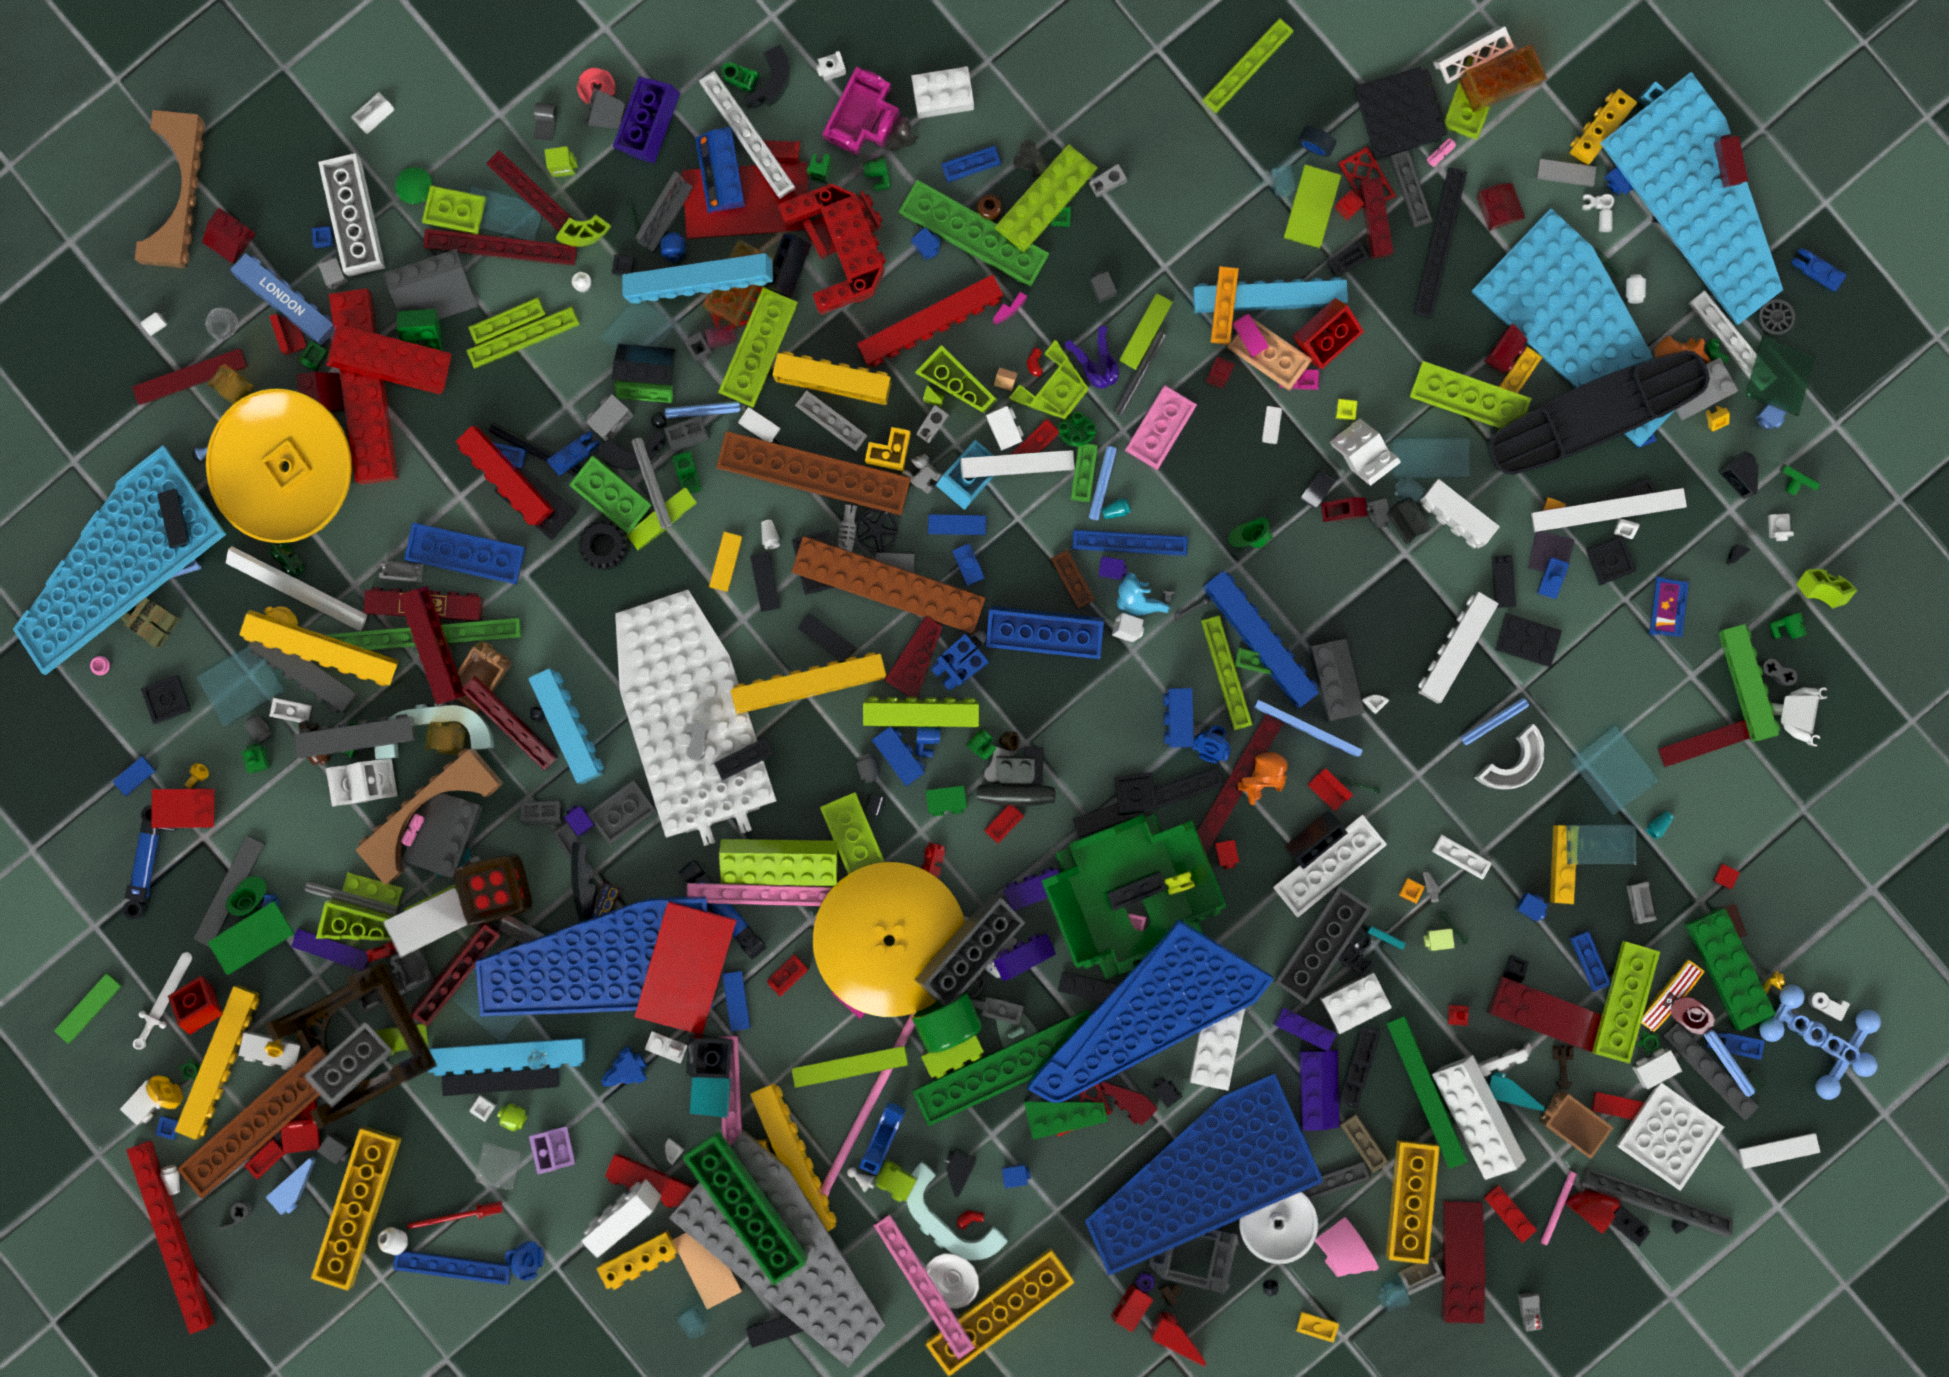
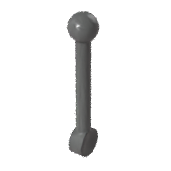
M1204 597L1203 601L1182 613H1176L1174 619L1177 621L1181 620L1182 616L1204 604H1209L1210 599Z

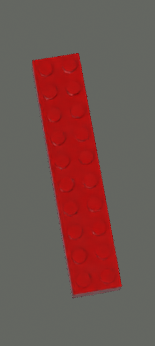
M367 288L329 294L333 328H335L336 324H341L378 334L373 297ZM339 369L355 482L363 485L398 479L384 380Z

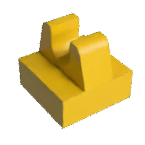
M1716 406V412L1713 414L1709 410L1706 411L1708 427L1712 432L1729 424L1730 412L1727 408Z

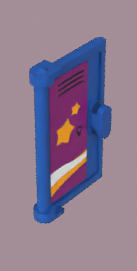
M1660 576L1655 577L1656 584L1649 634L1683 637L1689 582L1669 580Z

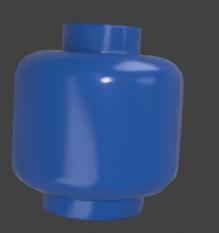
M669 232L662 237V257L669 262H677L685 256V239L679 233Z

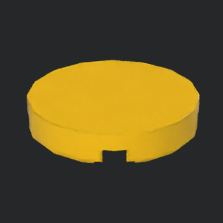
M153 1076L146 1084V1092L156 1104L164 1108L174 1109L178 1107L184 1098L179 1085L176 1083L173 1085L168 1077Z

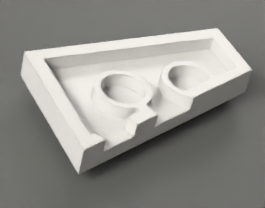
M1530 1042L1524 1043L1523 1049L1518 1051L1514 1048L1502 1054V1058L1494 1056L1478 1063L1477 1065L1483 1076L1491 1074V1070L1497 1068L1499 1071L1506 1069L1510 1063L1515 1061L1519 1064L1528 1060L1527 1057H1529L1532 1050Z

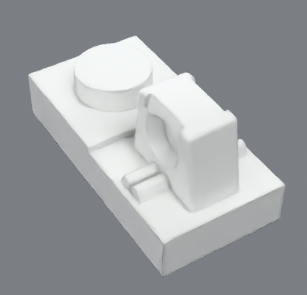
M652 1031L645 1050L681 1064L688 1045Z

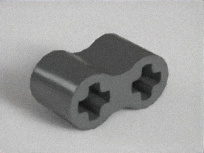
M1775 659L1763 660L1758 664L1762 668V676L1773 678L1780 686L1792 685L1797 681L1796 671L1791 668L1782 667Z

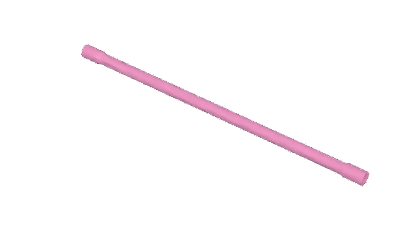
M910 1014L893 1048L906 1045L915 1028L911 1019L913 1014ZM893 1068L880 1072L820 1187L821 1193L826 1194L827 1197Z

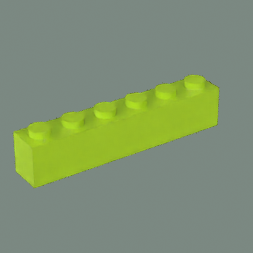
M870 696L863 701V726L979 727V700H975L972 697L964 698V700H956L954 697H946L944 700H937L936 697H926L925 700H917V697H906V700H898V697L879 699V697Z

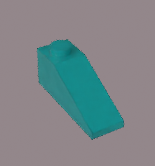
M1495 1071L1494 1074L1488 1075L1487 1084L1495 1100L1544 1111L1545 1107L1515 1082L1507 1078L1505 1073Z

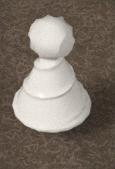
M850 1167L847 1170L848 1176L856 1178L863 1192H866L869 1187L874 1188L875 1185L872 1183L875 1176L859 1174L854 1167Z

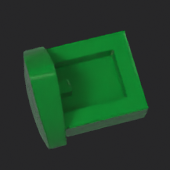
M311 340L298 360L317 372L319 370L318 367L329 352Z

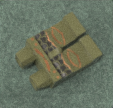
M146 597L135 605L136 608L133 612L129 610L120 618L125 622L124 625L141 636L154 648L160 649L170 635L167 632H172L181 618L151 598Z

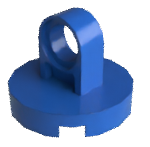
M1219 725L1211 727L1209 732L1197 734L1193 741V750L1195 751L1196 749L1199 752L1198 756L1207 762L1218 763L1220 760L1225 762L1231 752V747L1225 740L1227 732L1224 727ZM1214 732H1219V733H1221V734H1222V737L1219 736V735H1217V734H1215Z
M524 1241L517 1248L506 1252L505 1261L512 1267L516 1278L529 1281L538 1275L536 1271L538 1267L543 1265L544 1253L542 1247L537 1245V1242Z

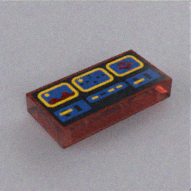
M604 881L592 906L591 918L611 912L622 889Z

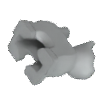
M917 455L911 461L921 470L915 476L908 470H904L902 474L911 478L910 482L917 488L923 489L925 493L930 494L936 487L935 485H930V481L934 479L938 482L943 474L937 472L929 464L928 455Z

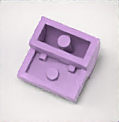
M567 1126L529 1135L537 1175L575 1165Z

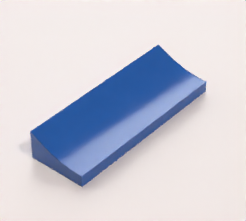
M991 606L988 616L986 647L1100 659L1105 618Z

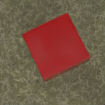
M1721 864L1713 881L1732 890L1740 872Z

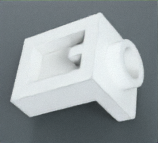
M1789 514L1768 515L1769 538H1776V541H1787L1788 537L1794 536V532H1790Z

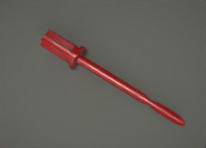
M502 1201L485 1205L477 1204L475 1210L417 1221L407 1225L408 1229L475 1215L482 1219L484 1216L503 1213L504 1207L502 1206Z

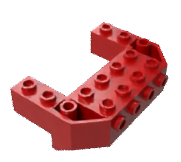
M831 183L778 204L786 226L820 213L823 214L848 280L812 294L821 315L856 301L860 303L875 295L885 272L883 264L886 263L883 252L879 253L876 246L880 244L876 234L872 235L869 229L873 226L869 216H864L863 210L866 208L862 198L858 199L856 194Z

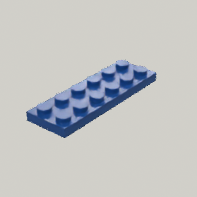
M412 523L404 560L517 585L525 547Z

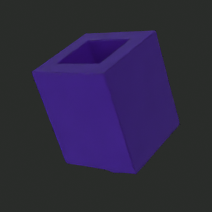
M1101 557L1098 577L1121 581L1122 576H1126L1127 565H1124V560Z
M576 805L567 811L568 815L564 817L577 836H582L595 826L583 806L578 808Z

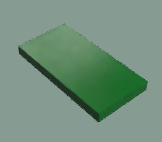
M273 901L207 943L225 973L230 975L290 938L295 932L276 901Z

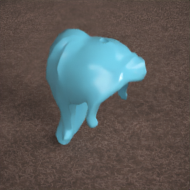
M1127 573L1119 585L1117 607L1127 615L1141 616L1158 611L1168 613L1171 607L1159 600L1146 598L1144 593H1150L1151 589H1144L1140 586L1147 587L1149 583L1139 582L1133 573Z

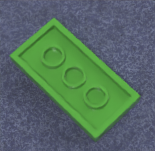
M594 455L591 456L569 485L627 534L632 532L653 505Z

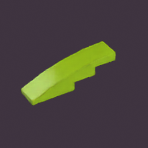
M1156 293L1119 360L1120 362L1135 370L1137 369L1173 303L1172 301Z
M686 487L665 502L671 523L677 521L685 512L697 504ZM654 511L639 523L630 534H627V537L635 548L639 550L666 529L661 528L656 511Z

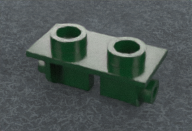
M271 543L270 554L275 561L281 563L284 573L295 578L296 572L300 574L305 570L304 564L297 555L289 558L293 550L287 543H275L277 546Z

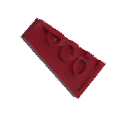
M926 616L884 680L907 696L917 697L918 699L942 626Z

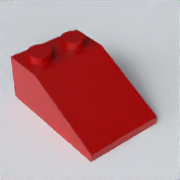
M152 789L151 828L214 827V789Z
M1167 1311L1165 1313L1159 1312L1149 1332L1151 1339L1205 1367L1206 1361L1202 1353L1177 1319H1175L1176 1316Z

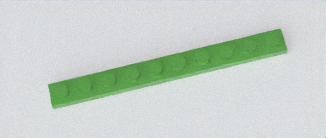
M520 618L441 625L448 644L521 638ZM410 627L328 634L329 637L367 650L416 647Z

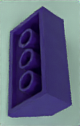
M639 76L612 147L637 159L655 163L680 92L671 84Z
M1299 1050L1300 1128L1303 1131L1340 1128L1338 1050Z

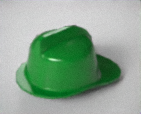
M1260 517L1236 526L1229 534V544L1237 548L1247 545L1252 548L1263 547L1273 538L1269 530V520L1265 517Z
M257 876L244 879L227 898L225 904L227 911L230 914L238 915L240 918L254 914L258 909L259 902L266 893L267 886L265 881Z

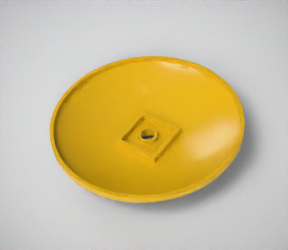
M267 389L249 394L240 399L220 418L208 444L206 475L211 495L217 507L234 527L257 540L272 543H289L314 535L336 516L344 503L350 486L352 472L351 454L343 429L325 406L312 397L297 391ZM285 461L289 463V470L286 472L282 468V464Z
M882 862L864 866L841 879L837 886H834L826 895L818 910L813 930V950L818 969L829 988L842 1001L861 1012L881 1017H898L916 1013L929 1007L936 1001L914 979L965 923L964 915L956 898L945 884L934 875L919 867L899 862ZM886 935H892L895 938V943L892 946H887L884 943Z

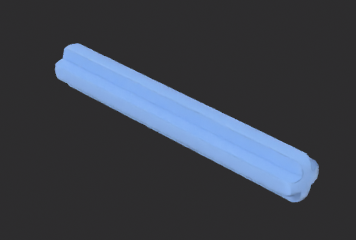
M738 401L672 407L665 409V416L667 419L734 413L740 412L741 407Z
M1107 446L1089 514V518L1092 520H1098L1117 450L1112 446Z
M1521 698L1460 737L1465 745L1470 744L1529 707L1527 700Z
M1709 1030L1704 1034L1705 1038L1743 1093L1748 1097L1754 1094V1087L1715 1031Z

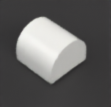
M155 312L144 319L141 325L152 336L167 326V323L161 314Z

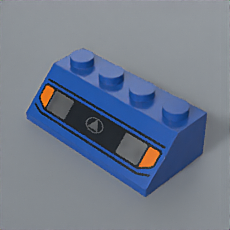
M731 127L711 130L695 138L708 213L746 207Z

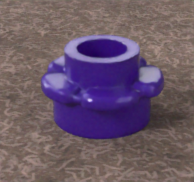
M1141 1273L1139 1278L1136 1279V1286L1142 1292L1151 1291L1155 1286L1154 1277L1151 1274Z

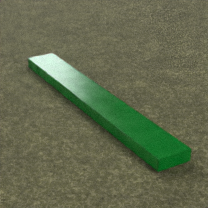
M1406 1016L1387 1023L1448 1168L1451 1169L1467 1163L1466 1155Z

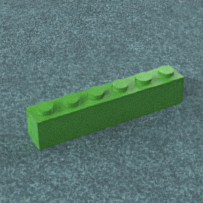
M1743 624L1718 632L1751 742L1778 736L1780 727L1778 721L1774 720V707L1767 697L1768 687L1763 683L1761 677L1763 671L1756 661L1757 651L1751 644L1750 639L1752 637L1749 628H1746V625Z

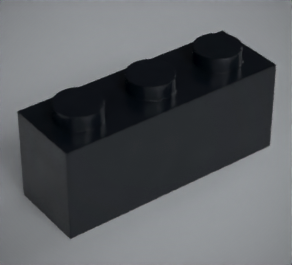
M783 233L772 262L773 282H767L764 287L782 296L791 297L799 275L802 272L806 257L809 254L811 244L796 235Z
M1328 810L1284 847L1292 859L1304 870L1348 834L1342 823Z

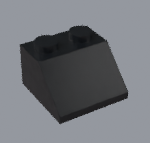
M1746 451L1734 456L1718 471L1743 499L1751 497L1758 492L1759 465L1755 462L1756 458Z
M689 1035L686 1073L690 1077L729 1078L732 1039L710 1035Z
M955 1147L954 1151H949L945 1164H947L946 1171L954 1195L958 1198L976 1164V1158Z

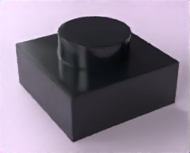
M614 254L612 275L622 276V274L632 273L634 258Z

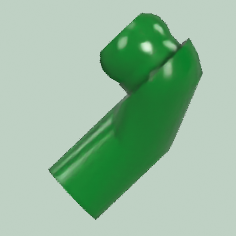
M1712 338L1706 345L1709 357L1713 360L1721 358L1723 364L1726 365L1729 356L1719 351V340Z

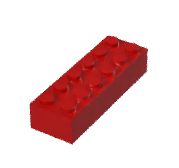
M336 324L326 366L441 394L445 387L452 353Z

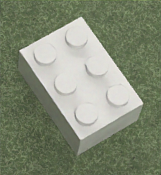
M968 66L911 75L918 119L974 110Z
M1369 972L1364 977L1361 976L1320 997L1336 1032L1339 1034L1392 1008L1373 972Z

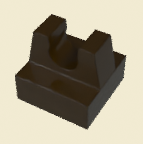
M1174 1284L1170 1288L1167 1285H1162L1158 1288V1291L1169 1306L1173 1307L1179 1303L1176 1297L1183 1292L1179 1285Z

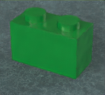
M964 786L926 790L928 813H933V817L943 816L944 811H952V814L964 813L963 809H967Z

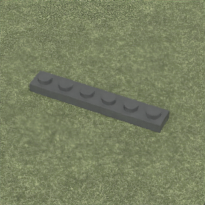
M1675 1022L1662 1035L1743 1120L1746 1121L1759 1108L1678 1023Z

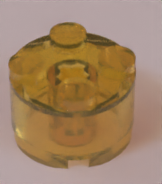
M225 363L219 367L207 383L209 387L216 389L218 394L232 404L249 395L254 386L242 375L239 374L238 376Z
M430 722V726H427L425 751L430 752L431 749H436L438 754L457 755L458 752L460 753L464 750L466 730L460 724L450 723L449 726H442V723Z

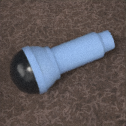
M208 447L195 448L192 452L193 458L197 461H202L206 457Z

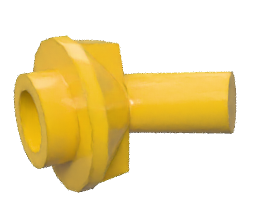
M194 763L189 770L192 775L184 785L191 789L198 779L200 781L205 780L209 776L207 767L200 763Z
M1775 970L1773 975L1765 981L1763 989L1766 995L1772 985L1782 989V985H1785L1783 973L1779 974V971Z
M282 1039L275 1042L268 1041L264 1048L268 1056L276 1058L284 1054V1045L280 1044Z

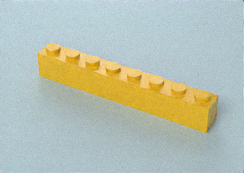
M252 610L247 612L239 634L249 642L258 641L267 648L276 647L282 649L281 651L285 654L292 655L294 653L300 655V658L303 660L318 661L321 666H332L338 668L339 672L345 674L350 672L356 674V677L360 679L374 680L380 686H390L399 662L397 659Z
M871 652L865 654L864 658L860 659L850 657L845 659L846 662L843 663L833 661L827 663V666L822 668L817 665L808 668L809 671L805 672L795 670L790 672V675L782 677V674L772 676L771 680L767 681L758 679L752 681L750 685L745 686L744 683L734 685L733 689H730L735 714L883 680L886 677L881 654Z
M240 985L233 986L175 1132L195 1140L206 1135L209 1128L207 1125L209 1118H212L216 1111L215 1103L217 1100H220L224 1091L222 1086L230 1077L231 1071L229 1069L231 1064H234L237 1060L238 1053L236 1052L238 1047L241 1046L243 1034L252 1023L253 1017L251 1015L253 1010H256L259 1006L260 999L258 998L260 993Z
M773 1083L750 1094L777 1158L789 1167L791 1174L806 1198L810 1200L827 1231L832 1230L836 1226V1217L829 1210V1201L826 1194L821 1193L820 1179L814 1175L812 1170L813 1163L810 1158H807L805 1144L797 1135V1125L791 1121L789 1116L791 1114L790 1109L782 1100L783 1093L781 1088L776 1086V1083Z

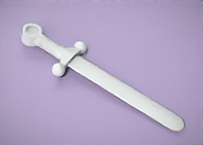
M184 952L180 956L150 1014H146L143 1010L139 1012V1017L145 1018L147 1023L139 1038L133 1041L135 1049L140 1050L146 1047V1039L154 1025H159L162 1029L167 1027V1023L159 1019L169 1003L168 995L175 992L192 960V955L189 952Z

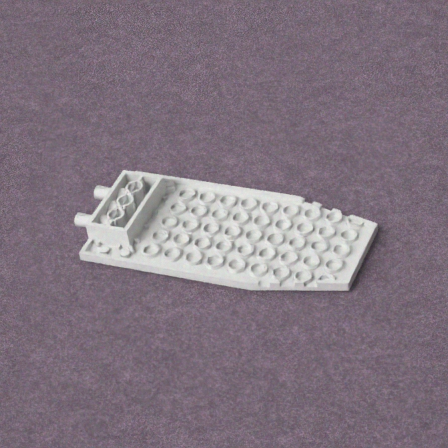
M689 590L616 613L620 694L665 837L668 838L683 832L688 833L699 830L703 846H707L709 843H715L710 826L731 818H736L740 834L752 831L747 814L760 809L761 806L777 801L764 761L723 781L714 765V762L757 742L749 713L735 714L730 689H733V686L739 684L730 655ZM687 723L708 726L705 756L700 761H693L687 756L686 750L690 745L691 733L686 731Z

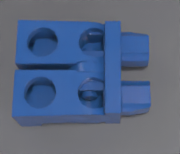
M966 634L937 658V662L931 668L937 677L945 670L950 676L942 683L948 690L953 689L957 685H962L989 663L978 649L963 661L968 654L977 648Z

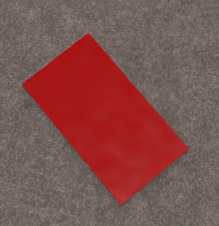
M807 162L779 163L795 186V190L781 199L778 198L756 165L739 166L746 207L711 213L707 211L701 169L682 170L683 179L694 188L684 204L686 238L806 231L802 222L810 220V218L786 226L778 204L809 192Z
M668 901L634 1017L702 1035L736 919Z

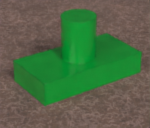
M1785 464L1780 469V471L1792 477L1785 491L1794 496L1802 484L1815 491L1820 486L1819 483Z

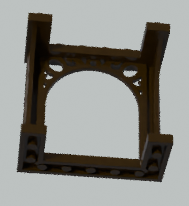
M384 962L346 978L348 981L347 985L310 1006L265 1024L268 1035L272 1038L273 1042L296 1033L298 1041L306 1054L319 1044L330 1054L327 1045V1029L333 1015L343 1006L377 988L412 1054V1057L392 1066V1069L375 1078L363 1079L358 1084L359 1088L354 1087L333 1107L326 1103L310 1111L313 1122L318 1129L356 1111L355 1108L395 1086L437 1067ZM312 1025H316L321 1029L320 1035L316 1034Z

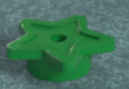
M1645 1030L1642 1031V1039L1637 1042V1046L1643 1047L1646 1055H1650L1655 1049L1662 1048L1658 1041L1659 1033L1649 1034Z
M192 1057L189 1058L187 1064L178 1066L182 1071L183 1081L195 1080L201 1067L200 1064L195 1063Z

